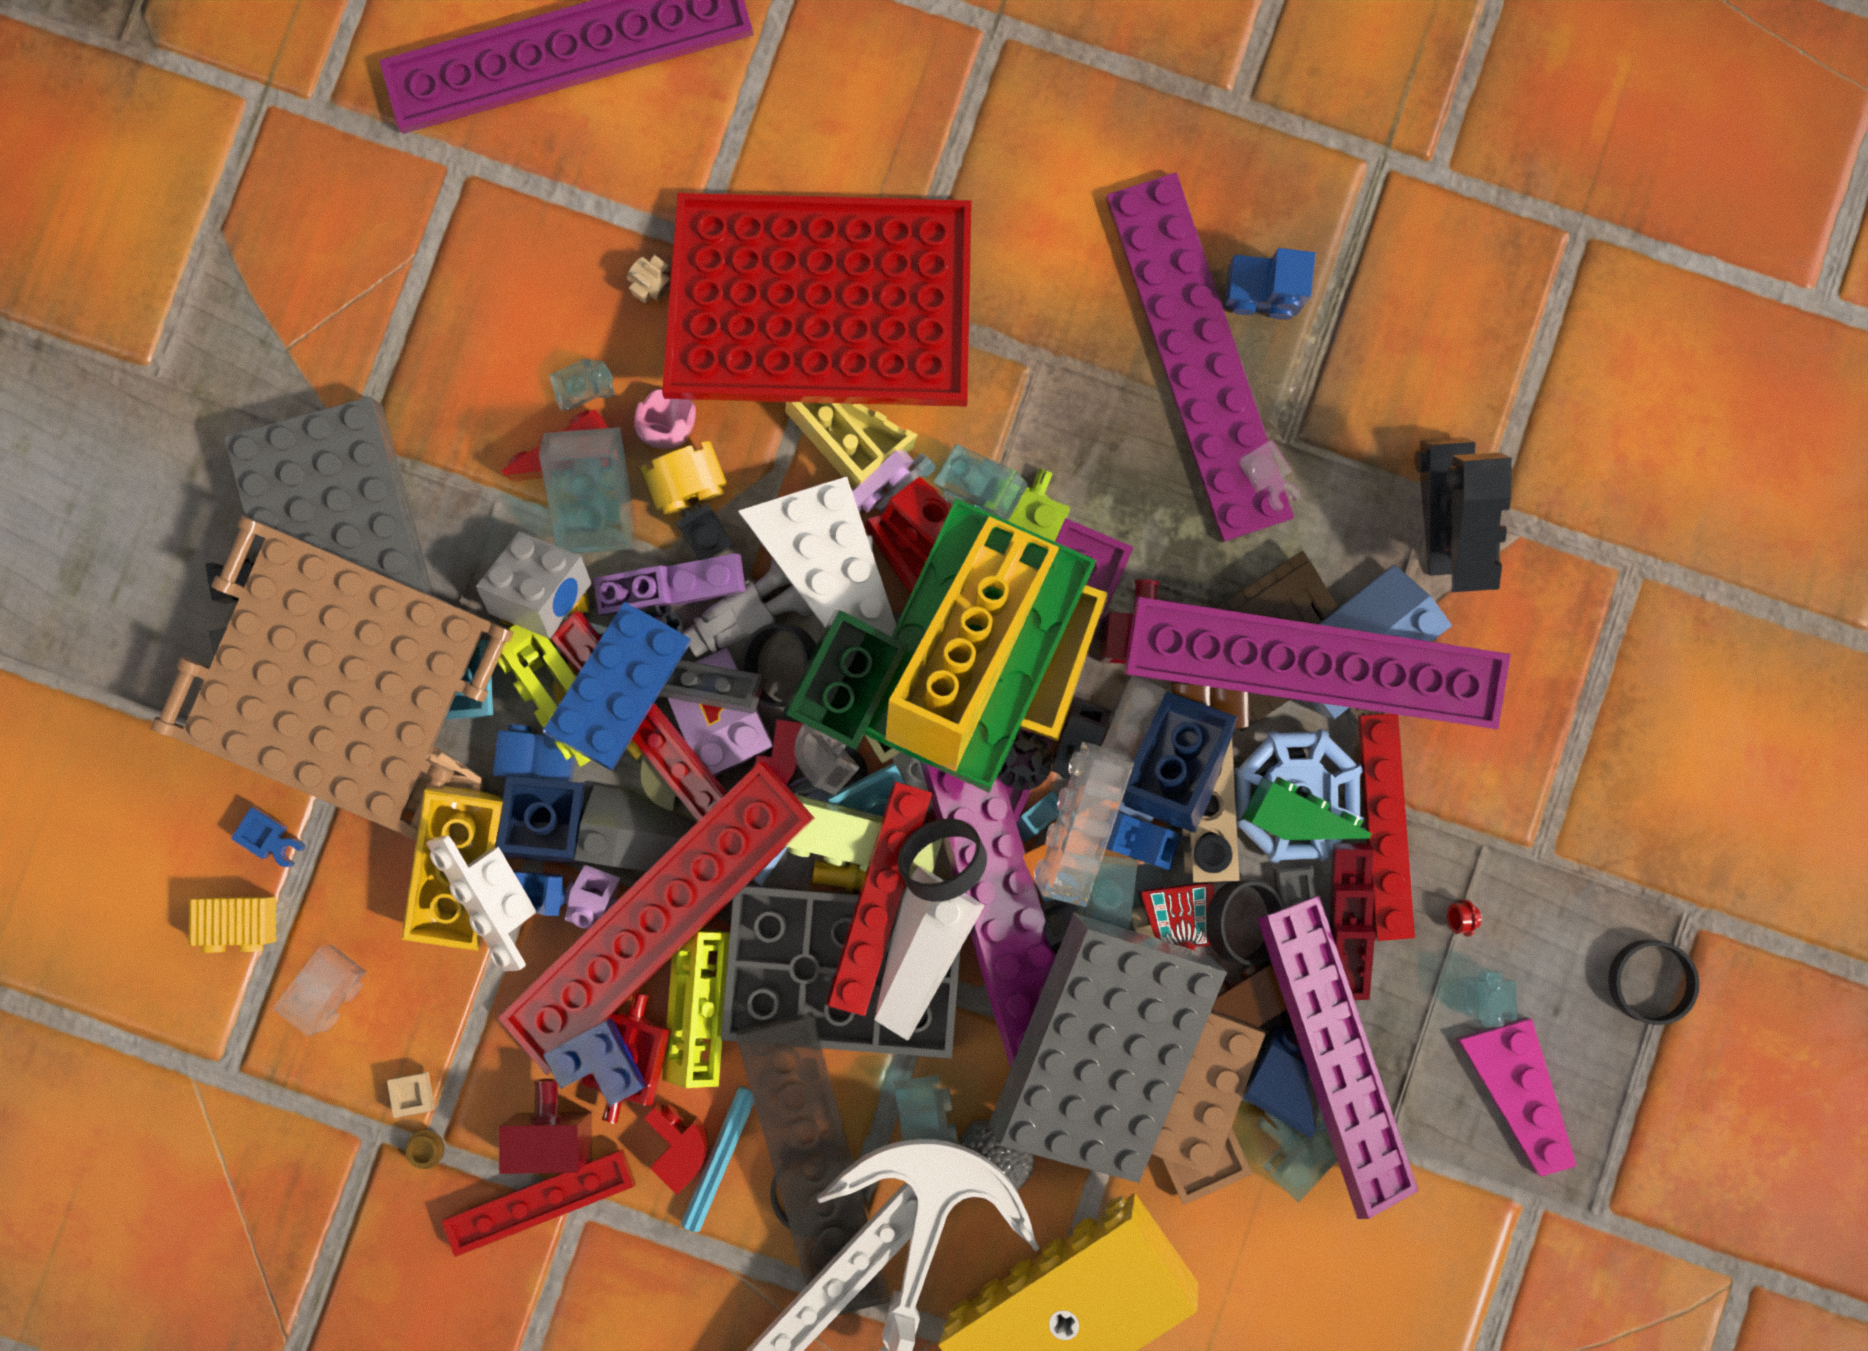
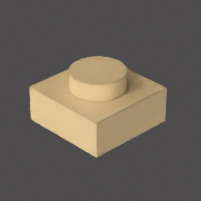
M429 1071L387 1080L393 1118L429 1112L435 1109Z

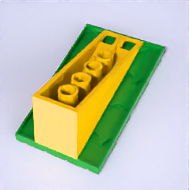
M956 498L892 634V637L909 646L864 735L990 793L1084 591L1096 560Z

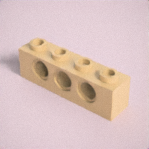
M1231 738L1212 793L1219 802L1218 811L1212 816H1203L1195 833L1182 828L1183 836H1190L1191 851L1184 852L1185 874H1192L1193 882L1239 881ZM1207 832H1214L1223 837L1232 848V861L1222 872H1205L1195 862V845L1200 840V837Z

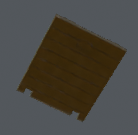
M1303 550L1214 607L1215 609L1312 624H1320L1321 620L1326 619L1339 609ZM1249 693V727L1291 699ZM1248 727L1239 728V729H1240V731L1242 732V731H1244L1245 729H1247Z

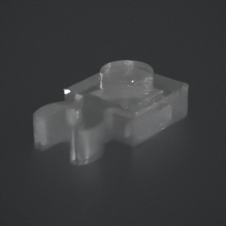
M1270 440L1238 461L1257 493L1268 488L1270 492V505L1277 512L1284 508L1279 500L1280 492H1287L1293 501L1300 498L1299 489L1294 484L1286 482L1283 478L1290 474L1292 470L1273 440Z

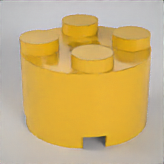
M711 441L701 442L704 449L701 451L699 449L694 450L691 445L652 460L653 469L645 464L640 467L657 510L663 509L664 514L669 513L671 515L690 507L688 500L698 497L699 500L708 501L725 494L722 487L727 482Z

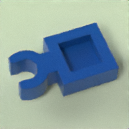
M258 807L250 808L231 837L233 841L261 859H267L272 852L275 861L283 867H293L295 864L286 856V850L289 846L298 851H303L306 848L305 844L299 839L284 838L282 835L288 826Z

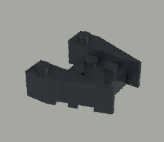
M1465 437L1420 440V450H1417L1415 453L1416 471L1420 473L1428 575L1452 574V592L1499 589L1502 572L1500 542L1506 541L1507 528L1506 526H1500L1502 510H1510L1512 458L1500 452L1475 454V442Z

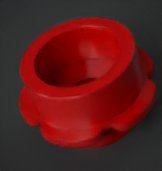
M1460 900L1458 903L1449 906L1447 919L1450 929L1455 934L1463 933L1466 937L1472 936L1474 930L1481 925V913L1478 907L1474 906L1470 900Z

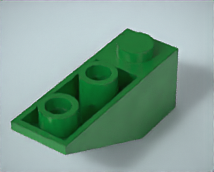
M1278 776L1274 782L1261 778L1241 817L1283 840L1369 839L1372 834L1360 827L1363 820L1343 810L1340 816L1328 811L1330 803L1311 793L1307 799L1295 794L1298 786Z

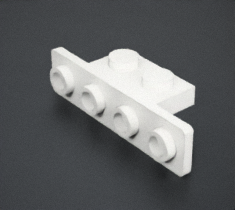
M450 836L434 837L429 840L427 846L431 851L430 858L433 864L444 872L451 884V894L459 903L463 904L470 916L469 922L472 929L479 936L483 937L489 947V956L492 962L503 971L521 970L526 964L508 933L537 911L499 847L491 848L467 865Z

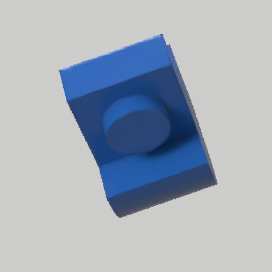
M1111 810L1108 819L1102 826V839L1099 846L1171 871L1182 835Z
M512 870L537 914L559 916L560 907L565 899L562 875Z

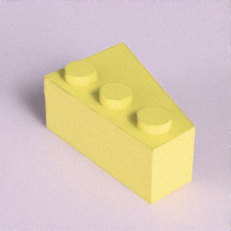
M786 402L785 412L840 475L848 478L849 484L853 489H856L896 450L906 451L907 453L912 450L917 438V434L908 429L905 431L887 420V416L878 411L875 413L862 404Z

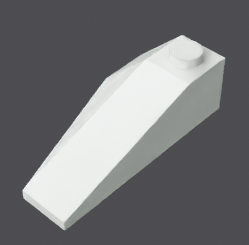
M921 866L917 867L911 878L917 882L927 884L944 881ZM906 886L896 912L875 1021L905 1040L910 1039L983 910L984 904L966 893L947 901H926L916 897Z

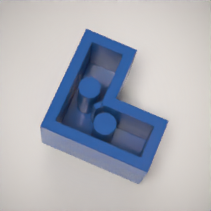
M1278 248L1271 259L1234 254L1228 264L1224 308L1233 309V313L1238 315H1254L1255 311L1270 313L1271 318L1280 320L1291 319L1292 316H1297L1311 297L1316 252Z

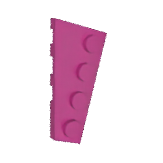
M1526 1017L1456 1038L1462 1050L1466 1052L1472 1062V1067L1479 1079L1483 1081L1492 1096V1101L1498 1111L1503 1115L1511 1128V1133L1534 1172L1542 1177L1576 1167L1577 1165L1532 1019Z

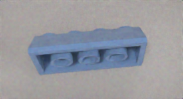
M1396 565L1390 566L1319 624L1430 642L1452 626L1431 595ZM1311 702L1320 715L1336 719L1349 708Z

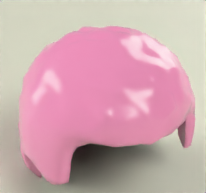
M662 390L652 391L644 402H638L636 407L634 427L637 436L642 442L654 448L674 449L686 442L692 432L696 418V405L691 400L664 399Z

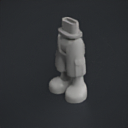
M773 558L771 568L756 583L749 578L744 580L746 592L726 595L708 608L701 615L702 619L700 617L694 618L695 624L682 631L684 635L691 638L689 646L696 657L708 650H711L713 653L718 650L717 646L719 649L750 637L759 628L768 624H775V616L781 613L796 611L805 617L813 614L793 585L767 603L763 602V596L781 586L791 584Z

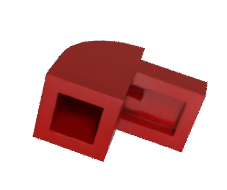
M659 1102L647 1114L644 1120L670 1146L655 1160L650 1169L678 1195L696 1176L703 1165L708 1153V1135L698 1117L686 1127L682 1124L684 1117L675 1107L670 1104L665 1107Z

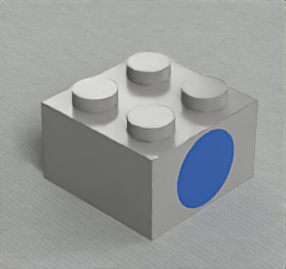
M519 531L476 585V588L489 614L550 639L591 585V580L580 555Z

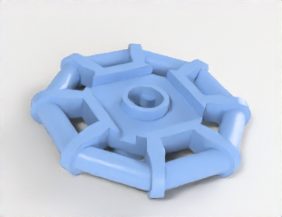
M1318 729L1317 732L1277 733L1276 730L1268 732L1267 738L1239 768H1234L1237 829L1240 828L1268 855V860L1278 863L1280 860L1319 859L1321 862L1329 859V853L1333 850V844H1339L1343 839L1310 840L1311 844L1288 845L1289 840H1283L1277 836L1273 840L1263 829L1241 818L1251 800V783L1258 785L1261 778H1263L1255 774V772L1274 753L1279 762L1267 770L1264 779L1274 782L1278 776L1298 787L1301 786V791L1307 792L1308 796L1311 793L1329 802L1328 811L1340 816L1343 810L1363 820L1364 817L1360 816V774L1363 773L1361 764H1356L1329 737V732L1323 729ZM1310 747L1308 758H1289L1287 748ZM1324 754L1340 768L1333 775L1328 773L1320 763ZM1345 783V809L1338 807V785Z

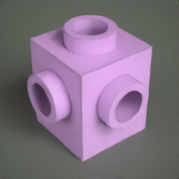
M584 865L576 882H570L566 889L564 904H567L565 920L574 923L580 928L589 929L619 900L616 896L620 878Z

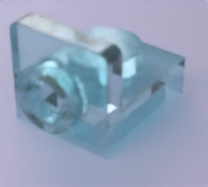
M582 359L549 375L560 410L569 411L595 398L615 396L612 385L613 377L604 361Z

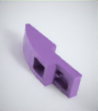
M735 553L672 566L659 565L593 578L598 615L617 614L624 602L643 611L644 608L655 605L659 607L666 605L678 606L746 592L741 555Z

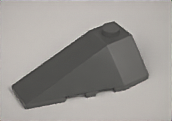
M594 785L581 820L574 860L648 871L695 824L633 791Z

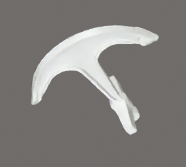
M936 1139L905 1140L880 1147L864 1155L846 1168L816 1197L818 1202L822 1203L854 1193L884 1178H896L905 1181L913 1188L917 1195V1207L901 1291H893L886 1323L882 1332V1341L886 1346L882 1347L879 1351L913 1350L915 1333L920 1321L916 1303L947 1215L953 1206L961 1200L970 1197H980L992 1202L1015 1232L1030 1244L1035 1251L1040 1249L1034 1238L1028 1213L1009 1178L989 1159L976 1151L959 1144Z

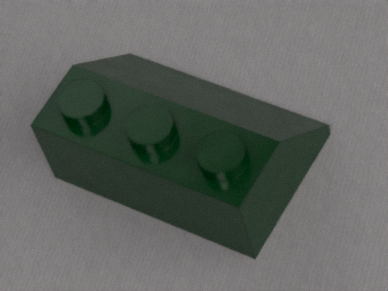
M834 610L782 713L856 750L909 645L841 610Z

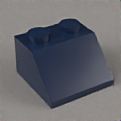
M506 776L496 848L499 847L505 858L579 864V861L574 860L584 812V784Z

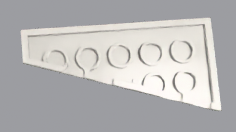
M847 477L738 511L739 515L748 524L760 543L769 552L784 575L825 628L834 610H841L892 636L896 622Z

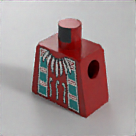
M1200 882L1137 890L1141 907H1144L1154 938L1195 950L1194 947L1211 945L1208 938L1206 920L1209 905L1214 897L1213 883Z

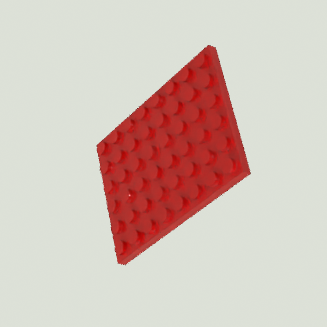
M677 193L662 387L664 399L967 407L972 200Z

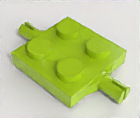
M1039 468L1031 488L1018 487L1001 480L988 512L1055 542L1065 518L1068 517L1070 507L1050 499L1045 494L1053 474L1049 471H1046L1045 474V470Z

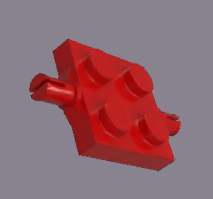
M635 992L632 997L629 1013L620 1014L614 1012L594 1034L582 1085L597 1089L607 1097L602 1120L609 1123H618L622 1101L630 1100L642 1105H653L671 1029L652 1024L647 1018L643 1017L649 997L648 994Z

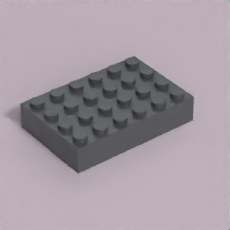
M368 397L224 437L246 517L434 597L383 406L376 400ZM255 535L252 542L256 559L265 538L259 535Z
M747 884L733 898L721 1040L952 1059L960 950L910 1039L905 1040L875 1021L894 922L866 1015L862 1016L829 1007L826 1004L859 893Z
M1073 913L988 1124L1000 1146L1139 1183L1227 971L1208 954Z

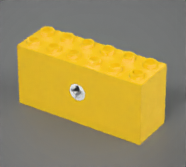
M1136 1193L1126 1199L1124 1196H1119L1104 1208L1105 1213L1094 1220L1090 1216L1079 1222L1073 1228L1074 1233L1063 1241L1060 1237L1053 1239L1041 1250L1043 1254L1030 1261L1029 1258H1025L1017 1263L1010 1270L1011 1275L1002 1281L995 1278L980 1289V1295L969 1302L967 1299H963L955 1304L948 1312L949 1317L943 1325L944 1331L938 1346L942 1351H1137L1197 1312L1198 1281Z

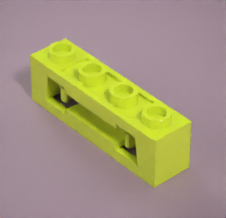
M514 625L509 628L514 631L510 643H505L497 663L505 674L512 671L518 681L513 683L514 687L525 702L533 700L538 707V710L533 713L542 727L545 728L556 711L557 706L533 673L544 666L537 650L540 649L544 656L542 657L548 671L565 694L573 684L576 676L548 638ZM524 661H526L528 665L525 668L521 664ZM556 740L554 741L566 760L573 757L579 767L591 761V759Z
M701 928L672 956L666 1028L671 1029L663 1061V1081L684 1088L719 1086L722 1051L721 1034L730 941L729 932ZM718 951L716 976L710 977L708 970L715 971L716 965L709 964V952ZM703 1038L711 1039L709 1062L701 1058L702 1051L709 1050V1044L702 1042Z

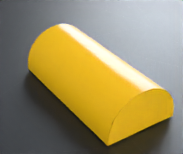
M443 786L442 789L426 788L424 790L401 940L479 951L481 936L472 929L469 922L470 916L463 904L459 903L451 894V884L444 872L433 864L427 842L434 837L450 836L467 865L491 848H496L503 804L501 797L484 791L460 787Z

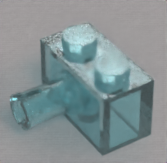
M957 444L954 445L934 481L944 492L942 497L953 505L957 498L1007 521L1028 486L1027 482L1017 471Z
M1089 853V860H1082L1080 883H1086L1084 898H1078L1076 907L1079 915L1130 930L1138 859Z
M1265 1112L1264 1114L1275 1123V1127H1272L1263 1117L1257 1122V1127L1262 1129L1280 1148L1262 1167L1299 1202L1338 1161L1325 1121L1317 1115L1315 1134L1309 1138L1268 1112Z

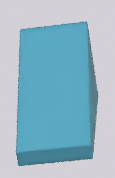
M1053 791L1024 812L1018 822H1016L1020 838L1024 842L1039 833L1067 809Z

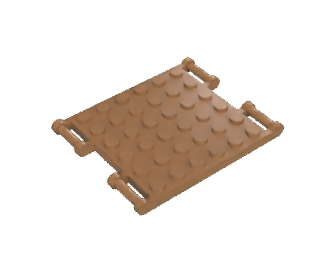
M241 516L237 525L240 531L221 575L215 576L211 585L212 588L239 598L210 667L195 660L180 657L176 667L179 670L160 716L154 718L150 729L214 754L417 841L423 796L412 821L403 819V816L422 772L431 776L426 788L442 789L445 782L449 783L452 778L453 770L428 758L454 697L458 691L477 701H485L489 692L486 690L487 684L505 643H510L514 631L254 519ZM255 535H259L265 538L245 586L240 585L235 581ZM485 632L491 635V639L472 683L463 680V677L480 637ZM194 676L204 679V682L186 724L182 726L175 723Z

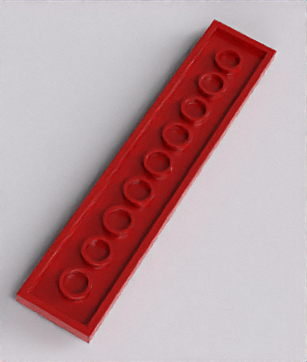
M764 761L758 762L515 1000L498 1019L546 1075L550 1074L816 818Z

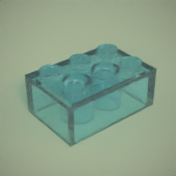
M620 427L543 433L539 458L556 546L573 553L633 549L636 522Z

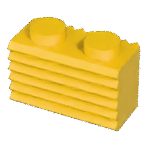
M276 897L190 899L189 946H201L202 953L225 952L226 945H239V952L263 951V944L276 942L277 939Z

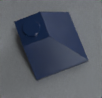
M1276 1023L1262 1041L1243 1098L1311 1138L1315 1134L1319 1103L1295 1031L1287 1030Z

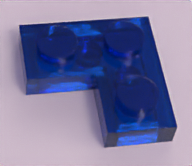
M612 1018L543 1055L560 1089L593 1073L610 1107L647 1087Z

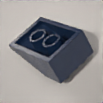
M1166 691L1120 787L1125 807L1195 833L1210 802L1238 720L1237 716Z

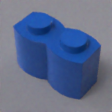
M509 724L508 731L498 730L493 776H514L573 782L575 760L573 757L568 760L563 757L554 743L555 739L546 734H531L532 726Z

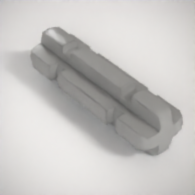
M923 453L919 454L914 459L913 466L910 469L907 468L910 474L896 487L889 484L886 487L888 491L880 493L883 499L875 506L880 513H884L891 497L919 476L927 478L935 470L936 467L929 457Z

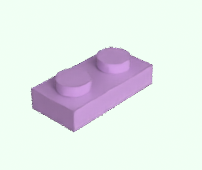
M896 450L863 483L852 491L858 511L864 509L866 512L872 510L882 501L883 497L880 493L889 484L896 487L910 474L907 468L914 460L906 451Z

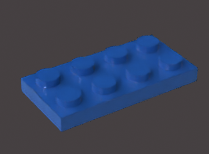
M624 602L545 726L544 734L613 771L689 647L691 638Z

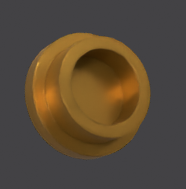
M421 1130L413 1134L407 1141L405 1148L408 1161L419 1169H429L437 1165L443 1158L445 1151L442 1138L431 1130Z

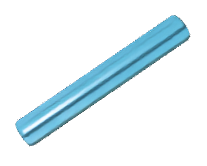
M740 1086L736 1091L682 1219L681 1226L687 1230L699 1232L757 1097V1093L748 1087Z

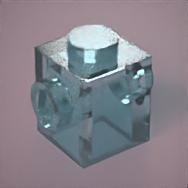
M1480 971L1479 977H1464L1467 1016L1481 1020V1026L1503 1027L1504 1020H1517L1516 981L1504 978L1503 972Z

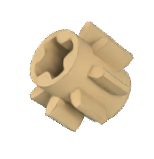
M656 255L653 256L650 262L644 257L639 258L627 275V280L632 283L629 287V290L632 291L631 294L645 304L650 297L657 302L661 301L670 290L671 277L668 275L671 269L668 268L669 265Z

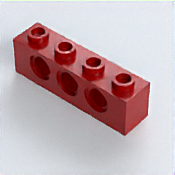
M919 476L890 498L881 520L926 562L952 506L933 486H930Z

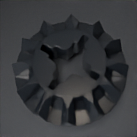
M1019 730L998 774L999 780L1015 790H1031L1040 786L1049 776L1052 767L1053 755L1050 753L1047 741L1041 740L1033 732L1028 733ZM1015 751H1019L1022 755L1027 752H1034L1029 761L1031 768H1027L1024 764L1013 769L1011 768L1017 758Z

